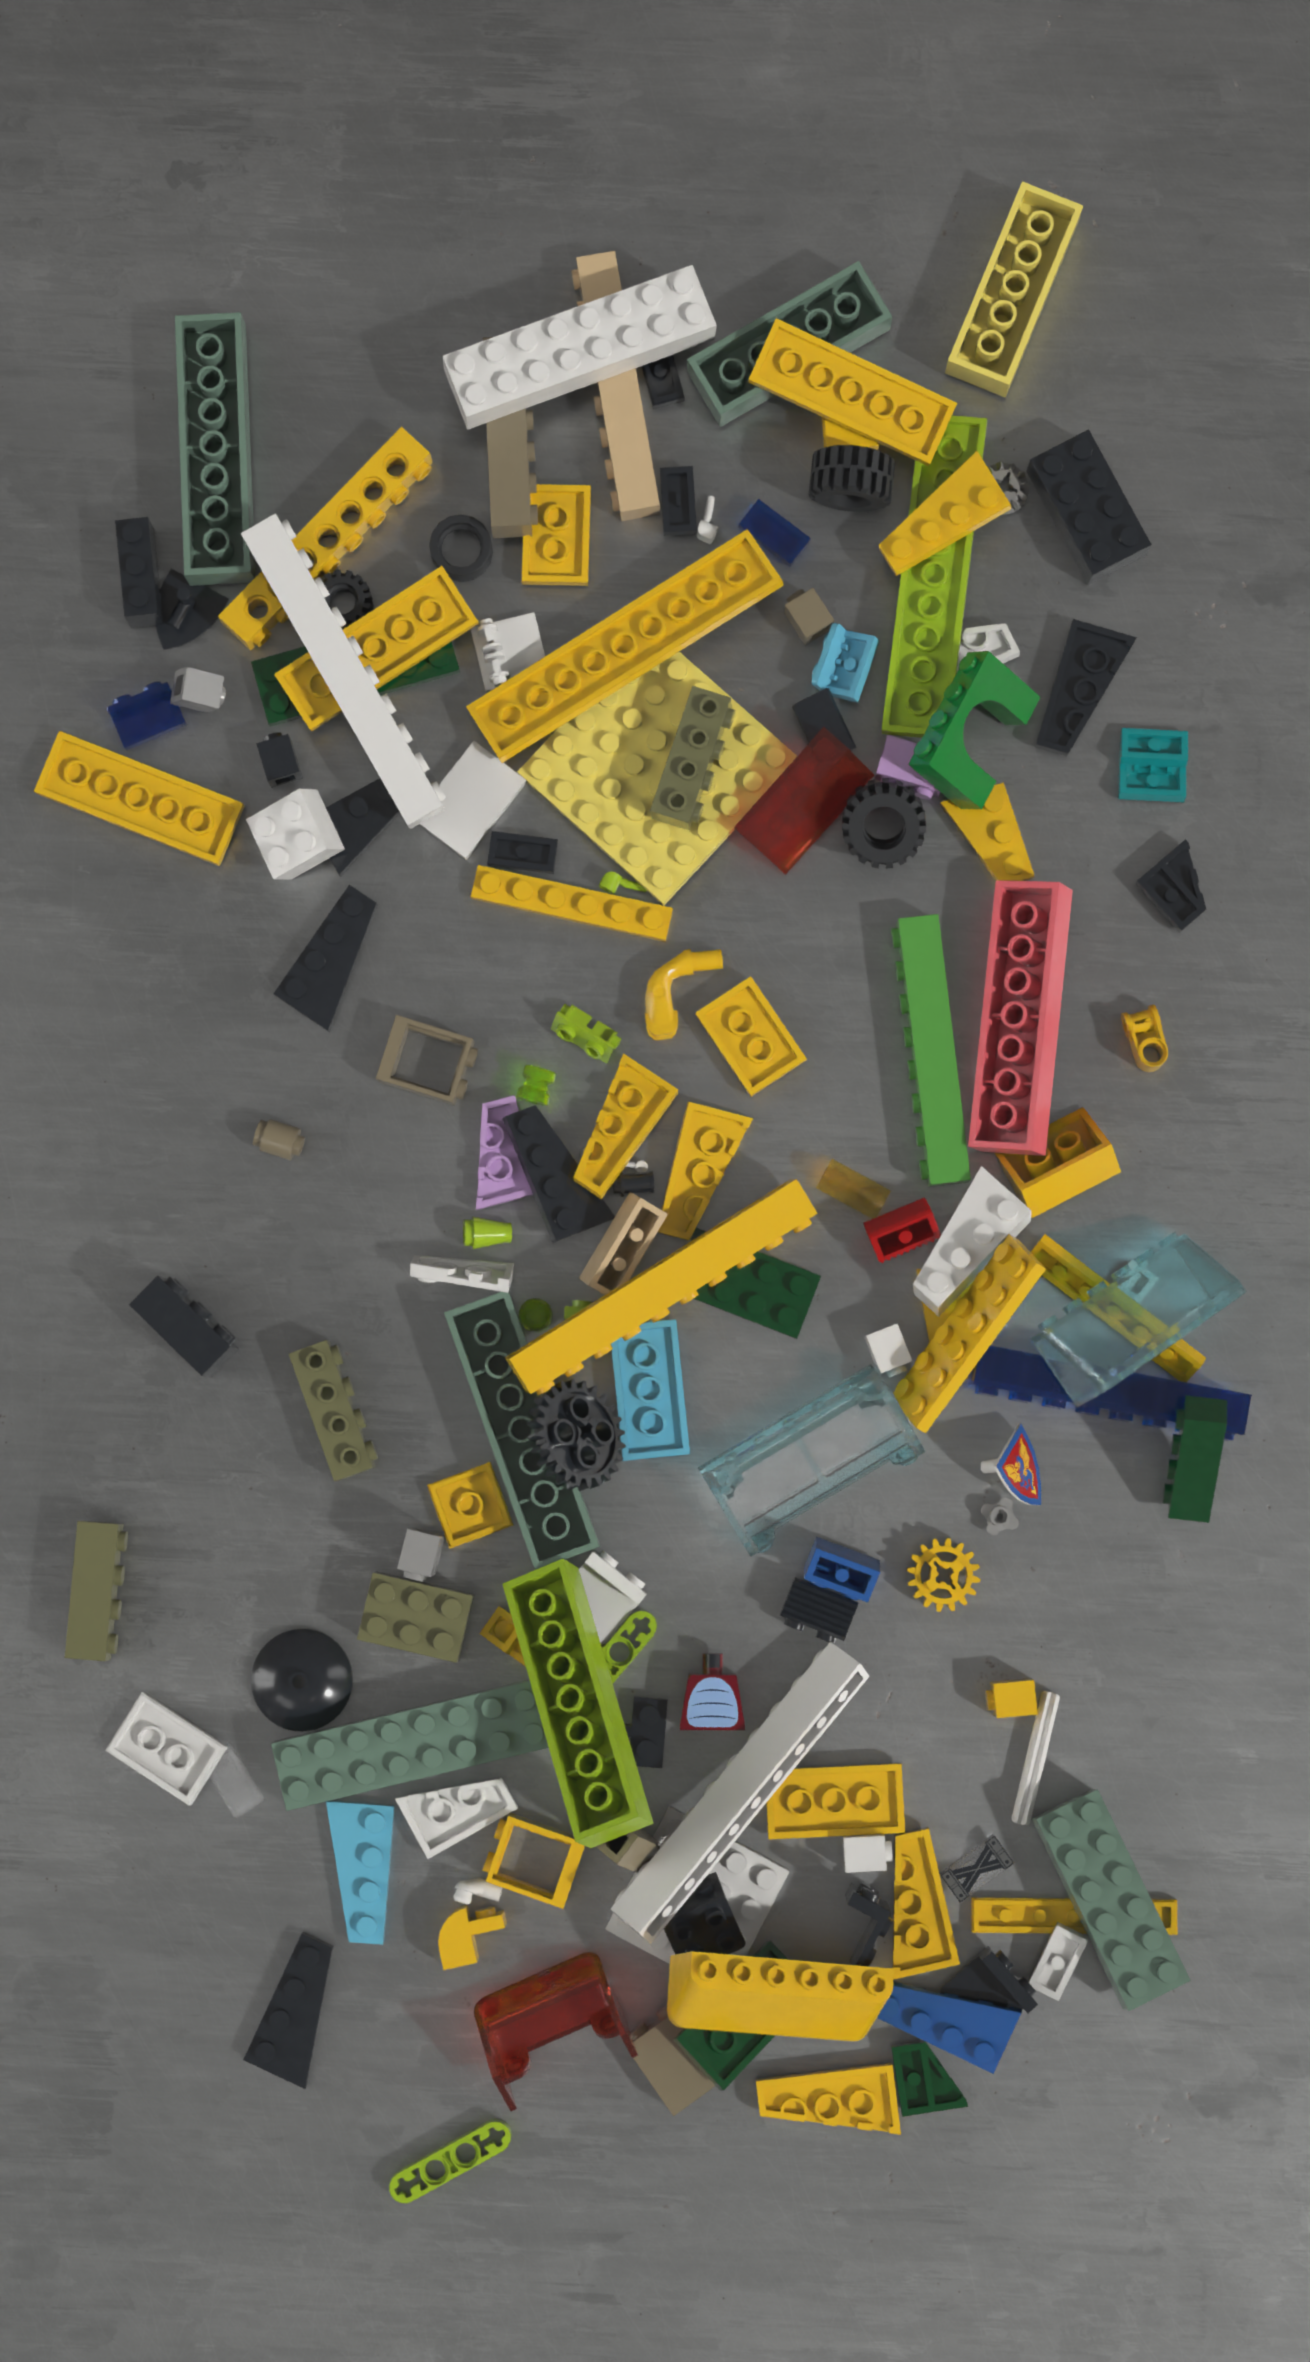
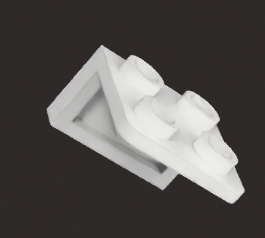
M604 1550L600 1554L593 1551L579 1569L601 1644H606L613 1637L636 1606L647 1595V1592L642 1589L645 1583L629 1571L625 1576L615 1568L619 1562Z

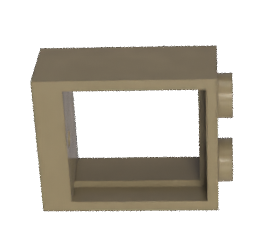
M396 1015L376 1080L385 1085L455 1106L457 1099L463 1100L468 1086V1081L464 1080L467 1067L473 1068L478 1049L474 1048L475 1042L473 1038ZM409 1031L462 1047L448 1093L394 1077Z

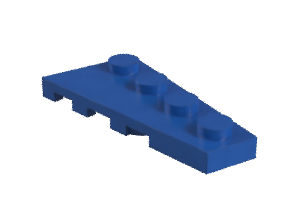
M893 1982V1991L879 2013L878 2019L994 2074L1019 2020L1022 2009L1011 2006L1010 2008L993 2005L992 2002L982 2000L977 2002L958 1998L959 1995L950 1993L940 1994L927 1991L926 1988Z

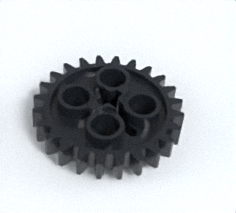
M574 1379L566 1382L556 1383L555 1386H552L542 1396L534 1399L537 1406L531 1408L529 1412L535 1419L527 1422V1425L534 1429V1433L527 1436V1438L531 1441H536L537 1445L531 1450V1453H540L541 1455L537 1465L546 1464L548 1466L546 1476L549 1477L556 1474V1484L560 1485L566 1482L568 1490L576 1487L579 1491L588 1488L592 1489L611 1480L610 1474L619 1470L615 1463L624 1459L617 1451L626 1448V1445L618 1440V1437L624 1435L625 1431L617 1429L616 1426L622 1419L621 1417H613L611 1414L616 1406L610 1405L607 1407L605 1405L607 1395L604 1394L597 1397V1386L587 1389L586 1381L576 1383Z

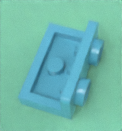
M832 623L829 632L824 637L823 650L819 662L812 671V685L819 691L829 688L832 696L835 698L859 702L880 640L873 635L848 631L840 624Z

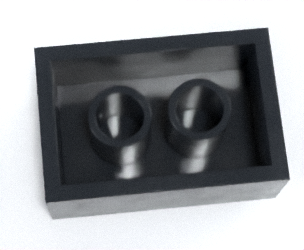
M157 1275L129 1306L201 1376L212 1378L239 1350L234 1344L237 1338L224 1325L221 1326L218 1323L215 1326L209 1320L213 1314L202 1303L195 1300L191 1302L186 1297L189 1291L176 1278L173 1279L169 1276L166 1279Z

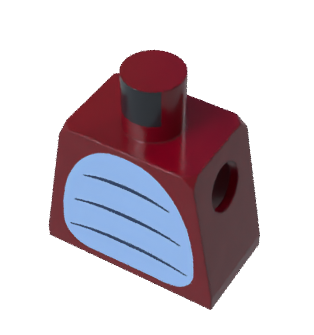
M702 1653V1673L688 1674L680 1719V1730L745 1731L736 1673H723V1653Z

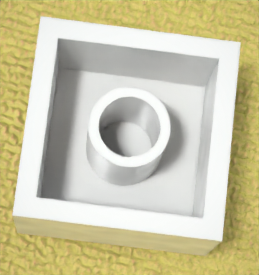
M299 788L246 819L273 879L292 880L345 849L317 789Z

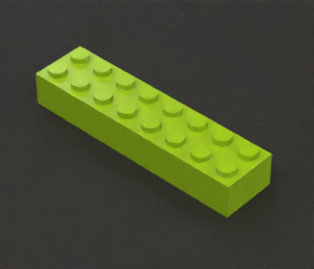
M560 1559L503 1583L575 1842L593 1848L654 1824L579 1568L565 1559Z

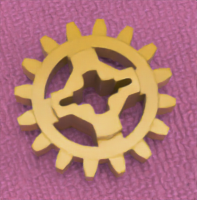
M950 1538L945 1539L943 1546L939 1545L937 1539H932V1548L928 1549L925 1545L921 1544L919 1547L923 1554L920 1557L911 1555L910 1558L916 1562L915 1567L906 1568L907 1572L914 1574V1579L907 1581V1585L917 1587L913 1594L915 1599L922 1595L925 1597L923 1601L924 1607L927 1608L934 1602L937 1612H941L943 1604H947L950 1611H955L956 1601L965 1606L967 1601L964 1596L967 1593L976 1595L977 1592L971 1588V1584L980 1582V1578L973 1576V1571L979 1569L980 1566L979 1564H970L969 1560L973 1557L974 1553L970 1551L963 1554V1543L959 1542L953 1548L951 1547ZM950 1552L957 1557L949 1562L942 1561L935 1553ZM924 1562H926L929 1566L928 1578L922 1582L921 1569ZM934 1562L943 1569H951L948 1577L953 1588L942 1580L936 1582L935 1578L939 1574ZM965 1567L966 1578L961 1588L957 1583L958 1575ZM940 1588L946 1589L951 1596L939 1598L930 1593Z

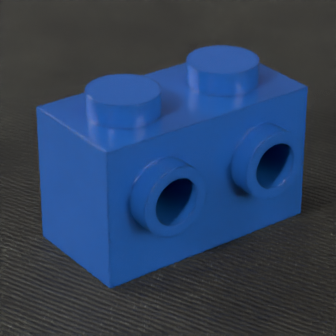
M817 1536L804 1566V1579L808 1580L811 1584L821 1588L833 1589L840 1592L846 1598L862 1600L867 1603L880 1574V1560Z

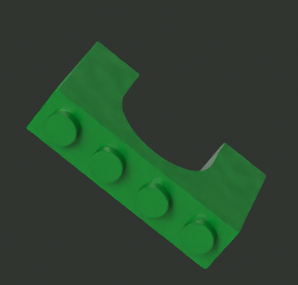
M968 652L961 660L959 670L952 683L946 688L944 698L937 711L931 716L925 734L915 746L914 754L908 765L960 809H982L996 780L979 767L966 751L963 729L969 712L979 703L1004 725H1026L1040 696L991 652Z

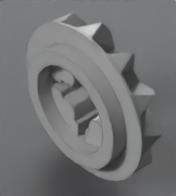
M1001 461L987 466L997 483L1001 484L1003 479L1005 480L1006 477H1009L1008 487L1012 491H1005L1004 494L1011 504V510L1002 515L1011 514L1019 510L1026 502L1029 494L1030 484L1026 478L1025 471H1021L1014 463L1008 464Z

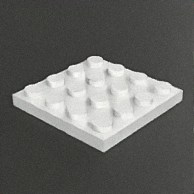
M668 1806L653 1838L662 1843L668 1835H672L682 1823L684 1813ZM735 1841L709 1874L717 1873L729 1906L746 1942L744 1948L729 1955L746 1956L790 1870ZM636 1872L633 1873V1875H632V1877H631V1879H630V1881H629V1883H628L626 1889H627V1888L631 1885V1883L635 1880V1878L637 1877V1874H638V1873H636ZM613 1912L605 1930L670 1964V1956L675 1955L664 1929L650 1944Z

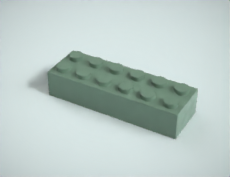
M857 261L687 359V373L718 425L722 427L776 396L748 382L776 318L851 353L889 331L893 316L862 265Z
M1091 1789L1031 1818L1122 2008L1131 2011L1190 1982L1191 1980L1098 1789Z

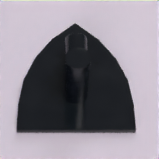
M171 568L160 589L164 624L156 625L163 650L180 647L199 638L213 626L218 619V615L224 610L229 598L204 585L190 586L183 574Z

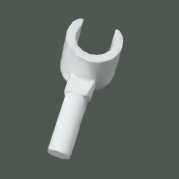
M707 496L704 515L699 523L697 538L708 544L713 543L719 528L710 523L715 497Z

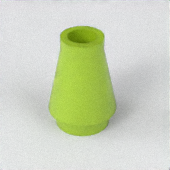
M472 1216L471 1219L463 1220V1245L471 1246L472 1250L501 1243H511L512 1241L511 1223Z

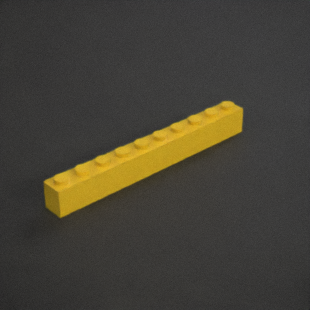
M789 1179L511 1353L505 1359L526 1393L532 1394L536 1392L537 1395H541L551 1389L552 1386H555L553 1380L560 1375L565 1374L566 1377H569L584 1367L582 1362L593 1355L595 1359H598L613 1349L611 1343L621 1337L626 1341L642 1331L639 1327L641 1324L649 1319L655 1323L670 1313L668 1307L678 1301L683 1305L699 1295L697 1289L708 1283L712 1287L727 1277L725 1272L736 1265L740 1269L756 1259L753 1254L762 1248L769 1251L777 1247L784 1241L781 1237L791 1230L794 1233H798L812 1224L810 1218L818 1213L798 1180Z

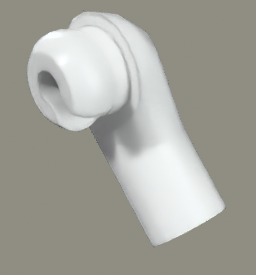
M481 1878L462 1880L455 1885L456 1892L453 1898L454 1901L466 1905L471 1903L472 1895L499 1902L503 1888L485 1882L486 1880Z

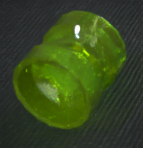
M524 1065L522 1076L526 1082H523V1085L518 1087L516 1098L529 1103L548 1106L550 1095L547 1086L554 1084L557 1074L544 1068Z
M531 1298L521 1305L519 1320L528 1331L541 1333L551 1326L553 1311L546 1301L540 1298Z

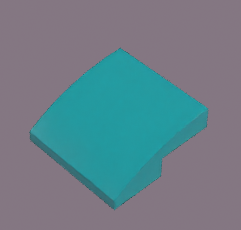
M1121 728L1118 799L1184 803L1186 799L1188 731Z

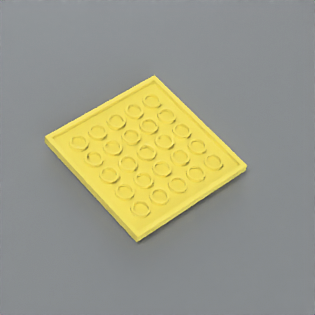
M681 652L671 656L559 727L517 771L534 790L663 906L799 762V757L731 698V709L736 710L731 728H724L720 740L725 741L724 749L720 760H713L710 771L714 772V778L710 790H703L699 802L703 803L704 807L699 822H692L689 831L651 819L650 809L692 686L730 697Z

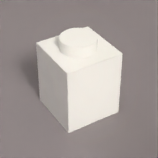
M898 1323L864 1337L879 1374L887 1372L890 1378L908 1371L905 1364L912 1362V1358Z
M884 1834L842 1836L845 1873L887 1871L886 1862L893 1860L891 1841H885Z

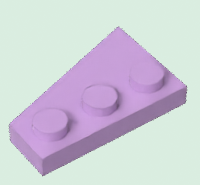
M515 1095L482 1104L476 1211L533 1195L502 1120L505 1116L519 1111Z

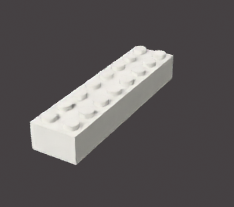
M690 265L443 355V366L468 430L714 340L717 325L694 267Z

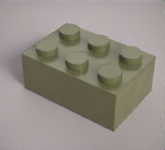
M375 1571L372 1573L357 1640L457 1663L460 1660L475 1594Z

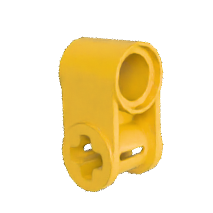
M1152 1004L1148 1006L1147 1010L1132 1014L1127 1012L1121 1013L1123 1030L1129 1041L1137 1067L1145 1072L1158 1070L1168 1057V1047L1156 1006ZM1147 1047L1156 1049L1159 1053V1061H1147L1143 1056V1049Z

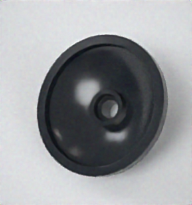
M293 1629L275 1636L260 1650L254 1661L251 1673L252 1694L260 1711L277 1726L291 1731H311L329 1724L347 1705L353 1687V1671L346 1652L333 1638L312 1629ZM296 1675H301L305 1678L304 1687L298 1688L294 1685L293 1679Z

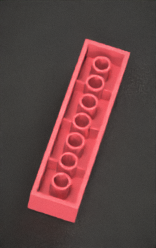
M996 880L968 1141V1147L981 1152L1046 1156L1073 892L1072 889L1060 882Z

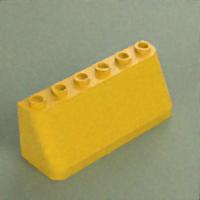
M694 1951L671 1955L667 2015L672 2024L686 2029L848 2042L858 2041L867 2035L893 1991L894 1969Z

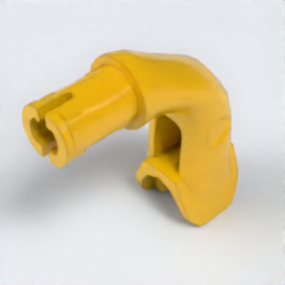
M686 949L654 971L648 980L645 994L646 1029L653 1040L671 1039L677 1032L678 1011L673 1010L670 990L673 979L685 975H694L693 972L723 969L721 949L691 952V949Z

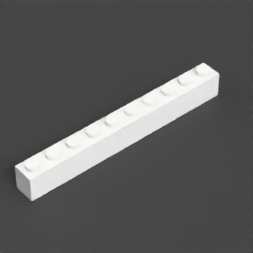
M275 513L242 532L243 539L408 827L412 829L445 810L441 801L446 799L437 781L430 784L424 772L428 771L429 767L421 753L418 752L414 755L407 744L413 741L404 723L397 726L391 716L392 713L396 712V709L387 693L380 696L374 685L380 681L371 665L363 667L358 656L363 651L355 637L347 638L341 627L346 625L343 616L337 606L330 609L325 597L330 594L320 577L314 580L308 569L313 564L304 548L297 551L291 540L297 536L288 520L285 519L280 522Z
M832 1642L815 1655L811 1666L803 1675L795 1679L791 1690L782 1701L772 1707L769 1717L760 1728L755 1729L750 1734L748 1742L742 1750L730 1758L726 1769L719 1778L707 1786L704 1796L696 1806L684 1814L682 1823L672 1835H668L662 1841L659 1851L639 1869L637 1877L631 1885L619 1893L611 1910L648 1943L651 1944L870 1677L863 1666Z

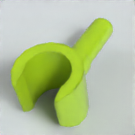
M612 871L605 873L599 883V888L611 894H615L618 886L647 892L638 882L622 878L621 875Z

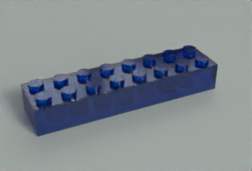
M991 1345L970 1372L968 1386L976 1387L975 1394L995 1397L998 1396V1392L1009 1394L1008 1400L1021 1403H1031L1032 1398L1042 1400L1041 1406L1059 1410L1065 1409L1066 1405L1076 1406L1075 1413L1090 1416L1099 1415L1100 1411L1109 1412L1108 1419L1133 1422V1417L1142 1419L1141 1425L1159 1429L1166 1428L1167 1424L1175 1425L1177 1409H1183L1185 1395L1227 1400V1427L1224 1441H1234L1235 1436L1245 1435L1252 1396L1235 1391Z

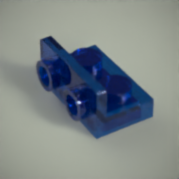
M161 681L150 683L143 688V692L132 697L130 694L117 697L112 701L113 705L106 708L126 751L187 725L180 706L170 704L172 688L168 682L161 683Z

